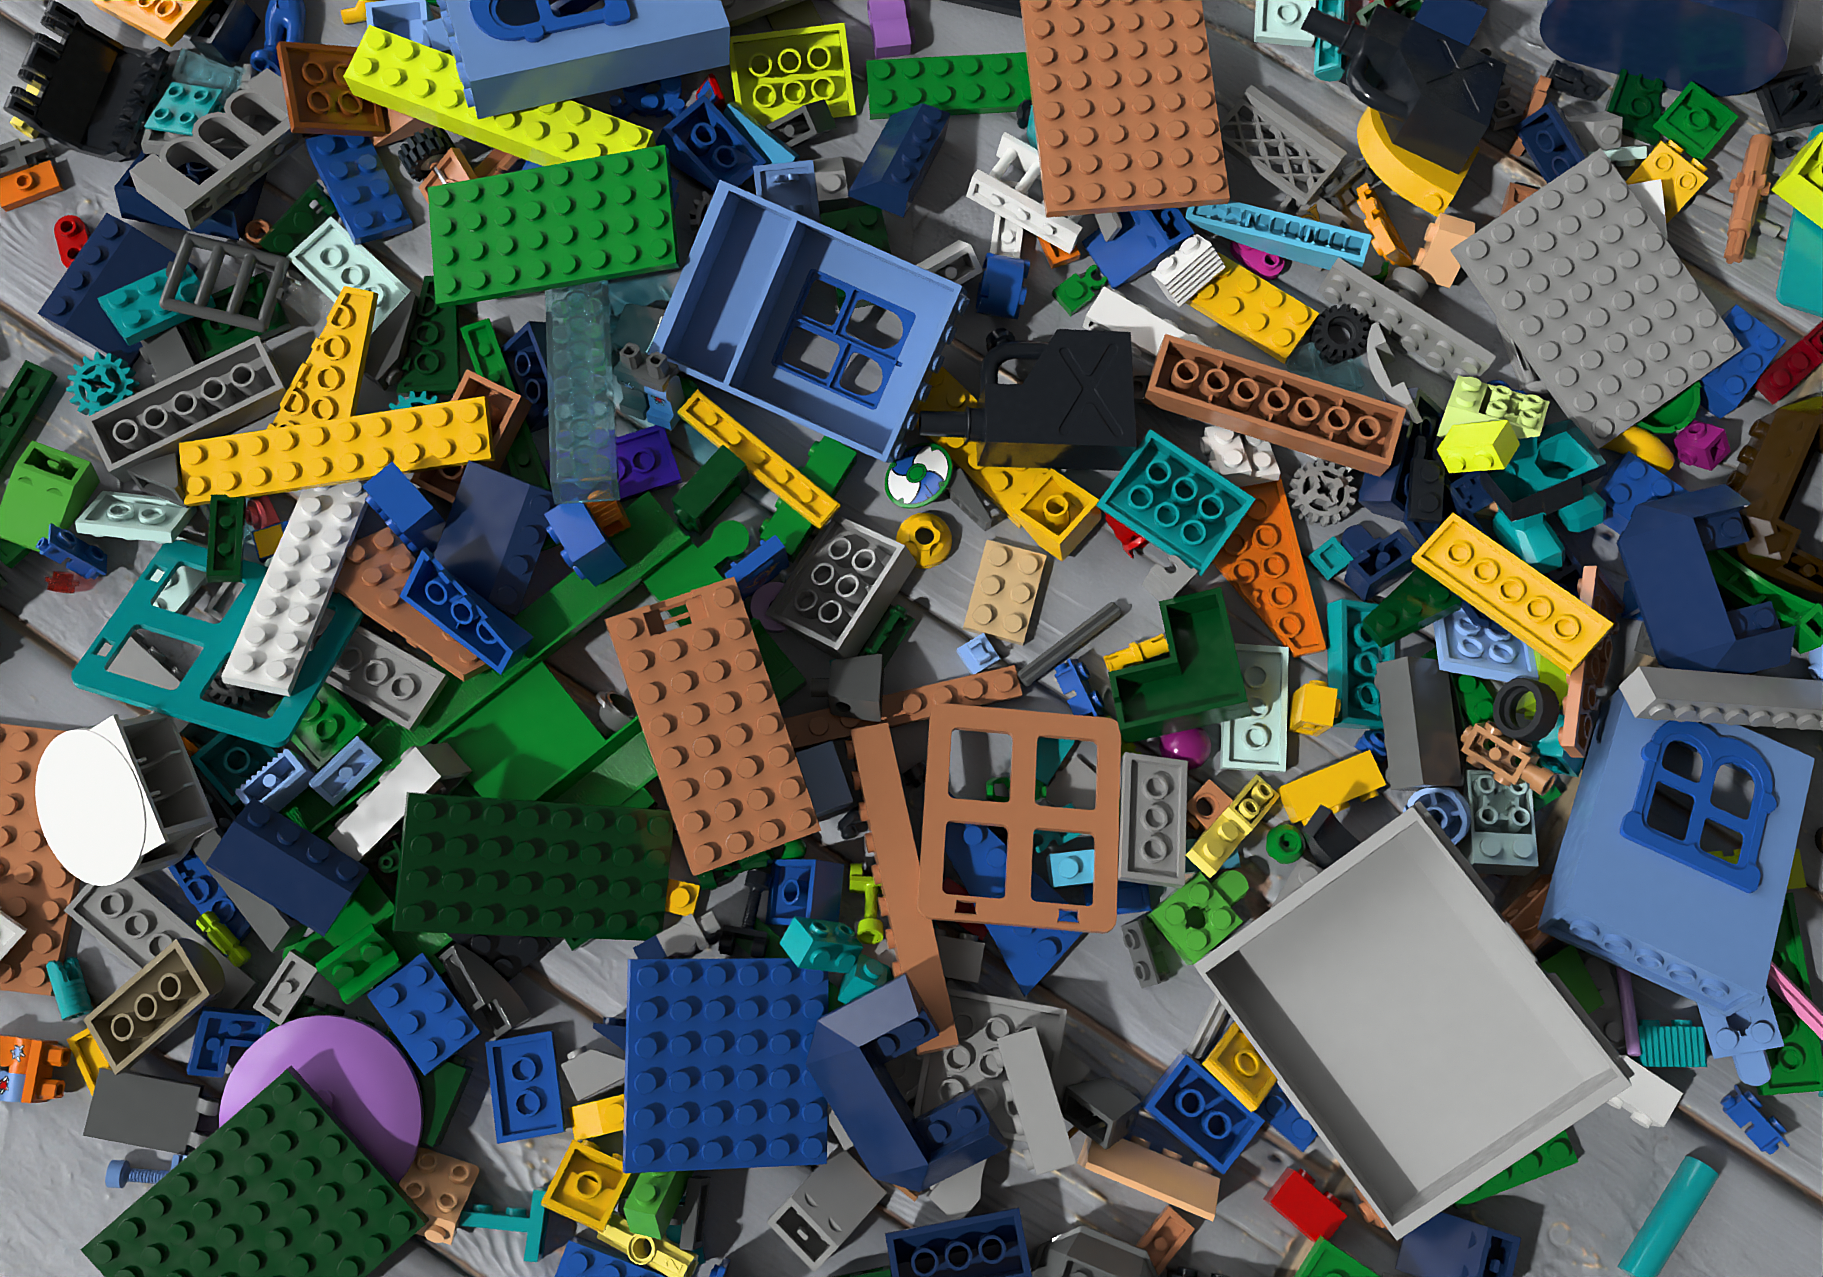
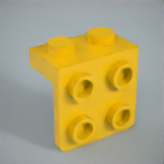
M1671 139L1667 143L1660 140L1648 157L1625 181L1627 185L1661 179L1666 224L1709 179L1704 174L1708 168L1695 158L1690 162L1683 158L1680 154L1684 149Z

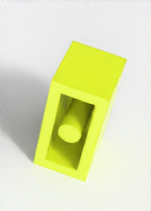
M1501 420L1452 425L1437 451L1449 473L1500 470L1507 467L1520 443L1509 421Z

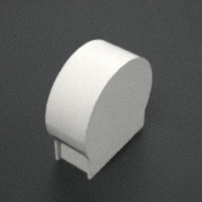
M152 711L147 715L120 720L118 714L112 715L98 725L74 729L58 735L48 745L40 760L36 776L35 796L38 817L44 836L60 863L71 874L86 883L107 886L173 866L186 856L197 838L218 827L177 726L171 716Z

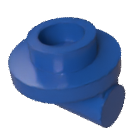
M1365 731L1354 745L1361 752L1371 750L1375 761L1380 764L1387 758V751L1384 745L1385 735L1381 731Z

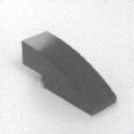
M457 943L439 956L442 965L470 1015L482 1010L497 1038L519 1027L532 1017L524 1002L510 984L491 965L472 951Z

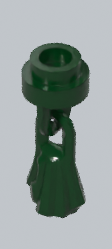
M768 849L697 875L702 890L709 889L713 891L718 889V883L728 880L731 876L771 866L774 853L772 849ZM740 864L741 868L733 871L732 866ZM722 870L723 876L715 878L714 873Z

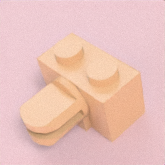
M1440 212L1435 223H1430L1424 237L1426 243L1424 247H1419L1415 253L1413 265H1416V272L1427 282L1450 288L1461 267L1450 250L1475 233V223Z

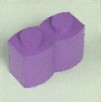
M867 0V11L875 58L909 55L911 45L916 43L914 26H909L907 18H911L910 1Z

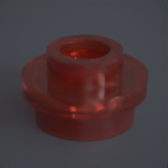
M53 571V576H45V582H48L47 590L61 593H75V587L79 586L80 581L73 579V573Z

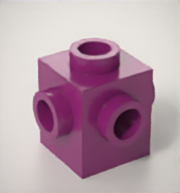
M1692 420L1673 439L1678 458L1681 462L1712 471L1731 452L1725 429Z

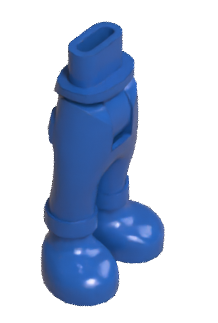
M269 0L265 15L266 40L264 49L254 51L250 58V64L254 69L262 72L268 68L278 76H281L276 46L279 41H283L286 30V42H304L306 20L304 0Z

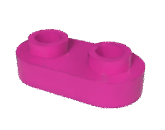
M1232 240L1230 242V252L1233 257L1260 278L1270 281L1277 278L1284 267V259L1282 257ZM1265 259H1271L1274 264L1268 265Z

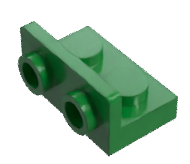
M371 922L315 965L318 972L338 989L342 1001L348 1005L385 977L392 974L402 965V961L395 945Z

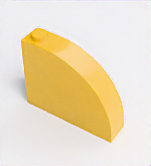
M1369 106L1365 109L1357 127V139L1360 150L1375 174L1397 194L1436 217L1439 216L1440 212L1444 213L1454 198L1480 149L1478 146L1475 147L1459 174H1456L1392 144L1379 112Z

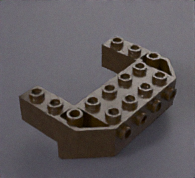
M1817 396L1780 407L1763 419H1757L1751 426L1748 433L1751 436L1750 441L1742 448L1737 457V461L1740 462L1737 470L1733 471L1726 481L1727 486L1752 503L1739 511L1749 542L1723 550L1746 568L1775 586L1811 603L1821 604L1823 603V560L1796 548L1795 545L1801 530L1784 522L1814 452L1818 451L1823 454V397Z

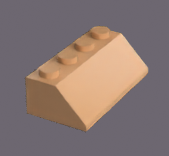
M1132 1135L1130 1141L1122 1138L1108 1149H1104L1090 1137H1086L1077 1161L1079 1165L1213 1222L1220 1179L1211 1175L1213 1168L1194 1161L1192 1167L1180 1162L1182 1155L1163 1148L1161 1154L1149 1149L1151 1142Z

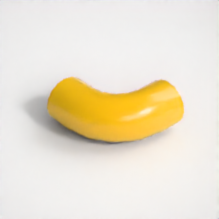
M1635 425L1601 447L1623 455L1630 451L1662 474L1668 472L1675 461L1673 453L1658 437Z

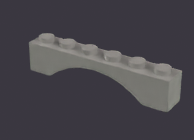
M1063 1044L1055 1085L1057 1097L1064 1096L1066 1086L1080 1083L1091 1070ZM987 1159L929 1187L930 1190L927 1192V1197L952 1220L964 1218L980 1200L981 1180Z

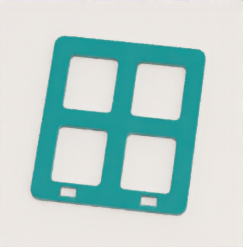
M180 540L163 544L73 669L71 678L74 685L88 692L270 747L286 745L294 735L365 613L354 607L353 602L342 594L332 592L326 608L334 610L336 613L314 649L308 651L290 697L284 696L271 718L264 719L204 701L201 698L232 653L268 567L243 559L241 583L246 585L222 621L212 624L153 606L179 567L187 566L206 572L207 548ZM157 569L165 572L158 582L150 580ZM145 629L204 647L176 689L168 690L107 671L135 630ZM105 643L113 646L106 657L97 655Z

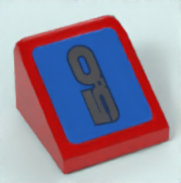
M711 73L707 75L698 89L696 99L698 100L702 95H705L723 114L726 108L725 96L715 75Z

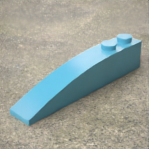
M1229 200L1228 204L1188 207L1185 216L1188 223L1237 243L1327 270L1332 268L1339 257L1361 271L1372 237L1370 234Z
M1186 839V854L1194 846L1197 839ZM1238 847L1219 870L1241 867ZM1094 849L1049 854L1046 857L1049 886L1053 889L1093 885ZM1187 856L1185 857V874L1202 872Z

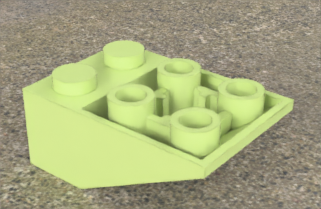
M1458 375L1437 436L1445 438L1452 425L1508 420L1517 439L1538 437L1543 427L1549 401L1543 400L1537 395H1525L1512 391L1506 386H1494L1483 383L1474 377Z

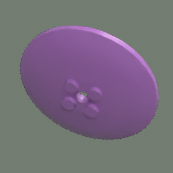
M314 1015L292 1020L272 1029L246 1050L236 1063L224 1088L219 1112V1128L292 1065L397 1184L400 1183L411 1167L420 1145L424 1123V1108L415 1072L406 1056L390 1038L369 1024L353 1018L337 1015Z

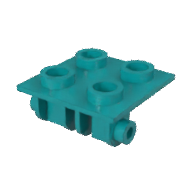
M172 82L144 127L145 129L193 136L192 129L199 118L209 113H225L224 106L219 101L224 91L222 89Z

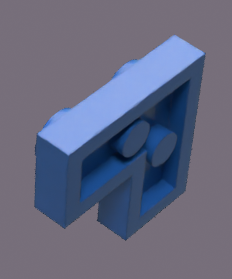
M203 1006L187 1066L188 1075L223 1078L230 1047H250L265 1034L271 1019L259 1011Z

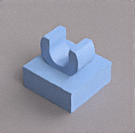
M984 633L957 648L958 655L971 675L981 673L1000 661L999 656Z

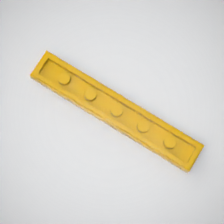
M698 389L677 411L679 417L716 447L726 446L747 464L748 472L820 531L841 508V504Z

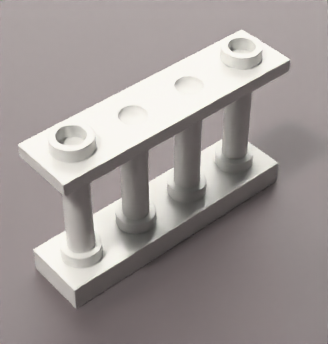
M1004 132L996 153L1000 160L989 175L977 169L972 176L966 197L1071 254L1083 229L1082 226L1077 224L1083 215L1068 216L1067 218L1064 216L1046 218L1044 199L1040 204L1025 195L1036 179L1041 180L1038 150ZM1011 164L1026 172L1015 189L999 181Z

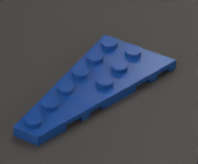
M948 791L949 796L952 797V798H955V797ZM948 823L945 833V852L969 896L1003 898L1005 896L1007 845L985 825ZM1032 870L1031 898L1034 901L1069 904ZM1059 910L1058 921L1078 922V912ZM984 924L1024 997L1029 994L1083 933Z

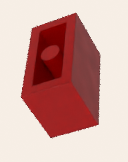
M1286 1168L1263 1199L1314 1244L1320 1235L1329 1240L1347 1217L1339 1209L1342 1203L1328 1191H1325L1324 1194L1318 1191L1313 1186L1316 1180L1303 1169L1299 1168L1298 1171Z

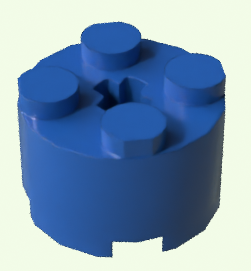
M987 252L982 266L986 271H983L981 282L978 285L976 313L1018 320L1021 305L1025 303L1027 287L1023 286L1024 278L1027 279L1030 261Z

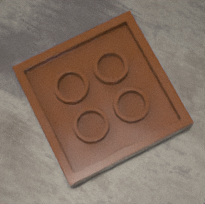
M278 42L276 49L291 133L383 137L386 131L381 105L353 95L343 77L358 47Z

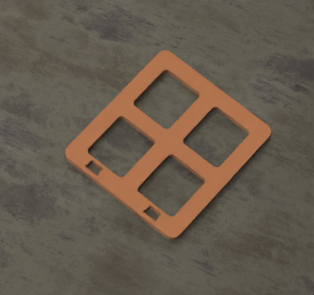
M947 703L935 705L930 712L917 900L919 914L931 920L1100 934L1110 932L1117 921L1121 733L1118 722L1106 717ZM954 730L999 733L1011 736L1012 755L1010 797L1008 802L957 799L949 796L951 735ZM1038 738L1090 741L1097 745L1095 809L1061 808L1036 804L1035 780ZM948 823L1006 828L1008 839L1005 896L1003 898L944 893L942 882L945 833ZM1034 831H1057L1090 834L1093 836L1094 872L1092 905L1036 902L1031 898ZM956 902L975 903L976 914L955 912ZM1059 910L1078 912V922L1058 921Z

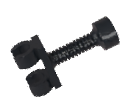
M756 870L747 871L744 885L750 889V895H748L744 920L741 927L723 925V932L718 947L720 954L732 956L736 938L753 941L750 954L752 958L766 957L770 939L768 932L757 931L753 928L763 891L770 890L773 878L770 874Z

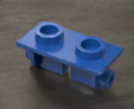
M52 523L49 525L48 539L42 537L36 545L41 555L59 564L67 557L71 558L66 563V568L85 579L92 578L94 580L99 574L104 576L107 574V554L99 547L89 545L80 540L69 530L61 529Z
M1069 658L1067 659L1069 667H1067L1066 663H1063L1054 668L1056 671L1054 676L1063 694L1066 695L1074 690L1077 694L1067 700L1073 715L1091 716L1093 714L1094 717L1105 715L1102 707H1104L1103 699L1097 690H1092L1088 681L1091 676L1083 662L1079 663L1078 659Z
M1736 1084L1734 1088L1738 1095L1734 1098L1731 1095H1727L1721 1100L1720 1103L1724 1106L1722 1110L1740 1129L1750 1121L1753 1123L1744 1132L1761 1152L1766 1151L1769 1155L1773 1154L1778 1150L1779 1146L1777 1143L1780 1141L1786 1147L1790 1146L1784 1136L1788 1132L1787 1129L1774 1115L1768 1118L1760 1110L1763 1104L1750 1090L1744 1093Z

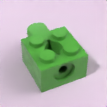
M1230 870L1223 872L1210 883L1199 871L1185 881V886L1181 889L1176 888L1145 916L1149 918L1151 923H1154L1155 928L1187 966L1193 965L1243 923L1232 907L1247 894L1249 889L1248 881L1240 872Z

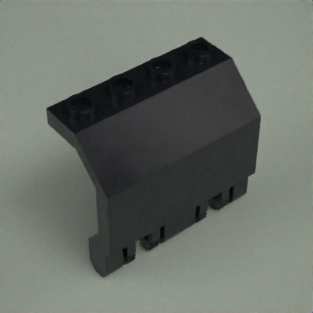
M50 0L44 12L45 16L42 17L40 23L43 27L62 37L59 43L45 34L35 33L34 42H31L21 65L23 69H20L17 75L22 81L39 90L38 95L36 96L18 86H12L11 95L7 97L3 109L7 113L26 122L29 127L76 152L113 162H118L127 157L130 158L137 147V142L134 141L137 132L143 130L148 120V116L145 115L147 108L155 102L159 90L156 89L159 79L162 80L169 70L170 65L167 63L170 52L160 46L149 52L124 46L86 24L75 11L59 2Z

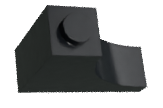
M1320 804L1302 830L1317 866L1324 870L1361 844L1338 821L1333 811Z

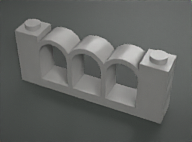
M268 68L251 78L245 84L246 89L239 90L230 95L225 102V113H209L199 118L192 129L193 137L174 138L161 148L159 157L152 153L129 170L136 191L192 231L305 143V139L314 136L315 134L291 133L282 78ZM250 115H263L278 125L263 136L242 122L241 119ZM228 138L239 142L247 149L233 160H230L209 144L217 139ZM196 162L207 166L215 173L198 185L179 172L177 168L185 163Z

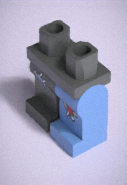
M627 343L620 351V361L613 369L623 394V399L619 403L620 412L641 420L647 418V421L652 424L672 430L681 418L678 416L677 411L685 404L680 378L677 376L679 372L678 365L668 362L665 354L655 352L648 355L640 351L639 345Z

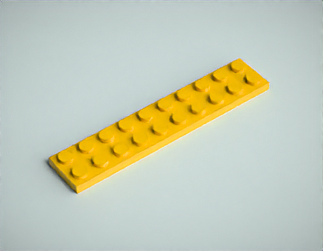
M485 396L179 443L182 484L186 495L184 505L190 507L210 504L211 495L226 494L230 498L243 496L251 498L370 480L392 461L403 474L467 465L468 460L476 463L495 461L488 399Z

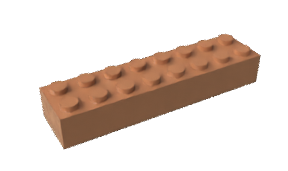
M1168 334L1164 335L1159 347L1142 403L1378 477L1391 465L1406 408Z

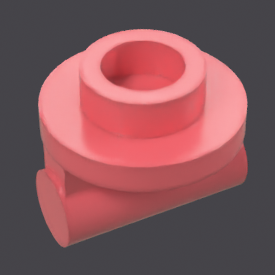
M262 496L248 501L245 520L255 530H261L281 522L269 496Z

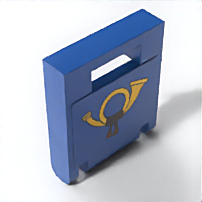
M776 535L766 542L763 539L759 541L760 546L737 564L733 561L730 564L731 569L724 573L726 579L735 577L743 602L748 596H752L762 585L769 583L778 576L780 571L789 567L785 546Z

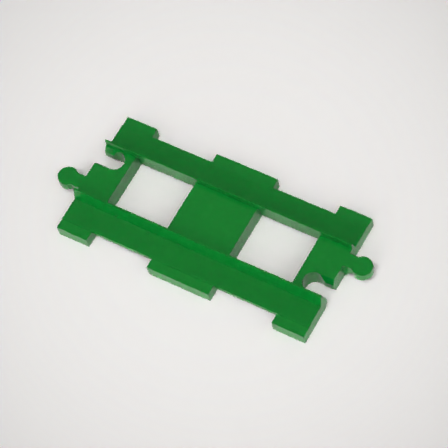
M649 491L624 509L631 524L630 528H625L624 531L609 537L627 567L596 587L587 578L581 580L574 570L511 619L534 637L521 661L501 675L490 668L463 682L434 662L433 658L430 659L426 664L442 672L450 679L415 732L413 733L385 717L373 726L374 730L363 739L381 757L382 761L334 807L311 786H308L278 813L335 847L328 837L337 829L335 827L337 821L358 807L357 801L360 797L369 791H373L380 784L379 778L402 761L400 757L407 749L414 745L425 746L430 743L439 744L446 742L472 770L466 778L481 797L655 808L658 803L645 789V786L657 778L658 774L638 716L606 740L543 661L642 584L657 602H661L724 580L719 574L723 566L728 561L744 557L749 550L750 536L746 527L738 521H724L717 525L712 537L697 548L692 542L689 535L686 536L651 493ZM685 604L665 612L672 618L687 613L688 610ZM690 617L674 623L679 628L692 622ZM753 618L750 620V624L778 706L780 707L805 687L807 682L765 631L761 621ZM243 804L237 810L241 812L246 806ZM370 863L364 864V866L370 870L361 888L327 934L323 937L313 931L307 937H301L298 943L285 947L283 952V960L290 950L296 949L317 963L372 922L395 945L402 961V965L373 986L375 989L421 953L426 954L442 978H444L448 974L439 959V952L454 940L447 933L393 931L395 896Z

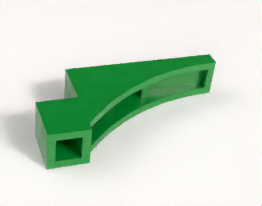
M1723 549L1706 553L1720 594L1729 598L1733 607L1740 609L1771 601L1781 629L1796 626L1792 647L1800 655L1823 645V607L1819 603L1814 604L1766 581L1746 568Z

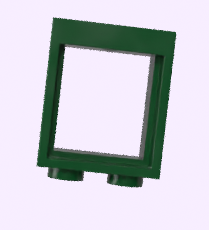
M722 445L671 499L675 508L673 512L678 517L677 522L687 532L691 533L694 530L701 536L750 484L747 464L726 446Z

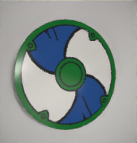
M919 443L905 449L901 459H895L886 472L885 490L889 499L897 506L907 509L920 508L936 500L945 491L952 477L953 464L950 455L943 447L934 443Z

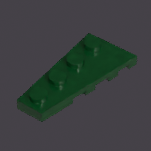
M1621 69L1617 74L1605 111L1623 117V135L1655 146L1659 142L1660 132L1652 126L1661 117L1659 97L1662 92L1663 80L1656 78L1654 81L1642 78L1643 74L1641 73L1635 76L1627 74L1628 70Z

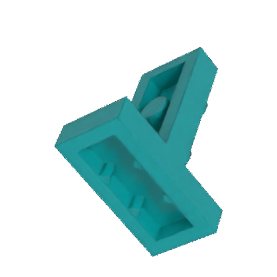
M538 1187L533 1190L530 1214H526L527 1208L508 1206L506 1207V1212L493 1211L492 1204L473 1203L472 1208L461 1212L460 1226L527 1232L524 1261L539 1262L544 1256L550 1209L541 1206V1201L548 1188Z

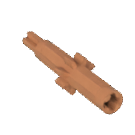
M1756 134L1750 138L1742 170L1737 173L1736 179L1731 180L1729 192L1734 193V203L1728 223V240L1723 256L1728 264L1742 262L1746 242L1754 226L1758 204L1762 202L1763 196L1769 195L1771 183L1766 182V171L1771 154L1772 138L1765 134Z

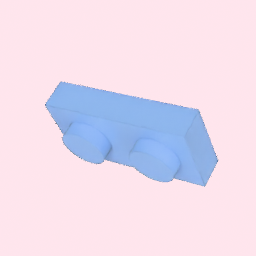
M356 736L314 775L308 783L334 807L382 759L362 739Z

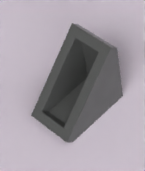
M176 453L146 461L127 470L141 491L185 508L190 507L184 505L186 495L182 484L181 464Z

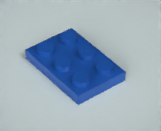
M425 953L419 954L367 994L370 1001L424 1076H428L482 1034L480 1028Z
M554 1031L485 1042L497 1144L566 1132Z

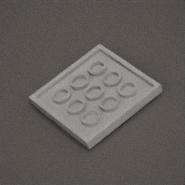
M947 988L959 1045L956 1048L924 1054L913 1112L915 1118L974 1088L1003 1138L1027 1143L1025 1134L1017 1135L1012 1118L1013 1115L1018 1114L1015 1101H1007L1002 1082L1008 1080L1005 1067H997L992 1048L999 1047L997 1038L1036 1027L1055 1090L1067 1009Z

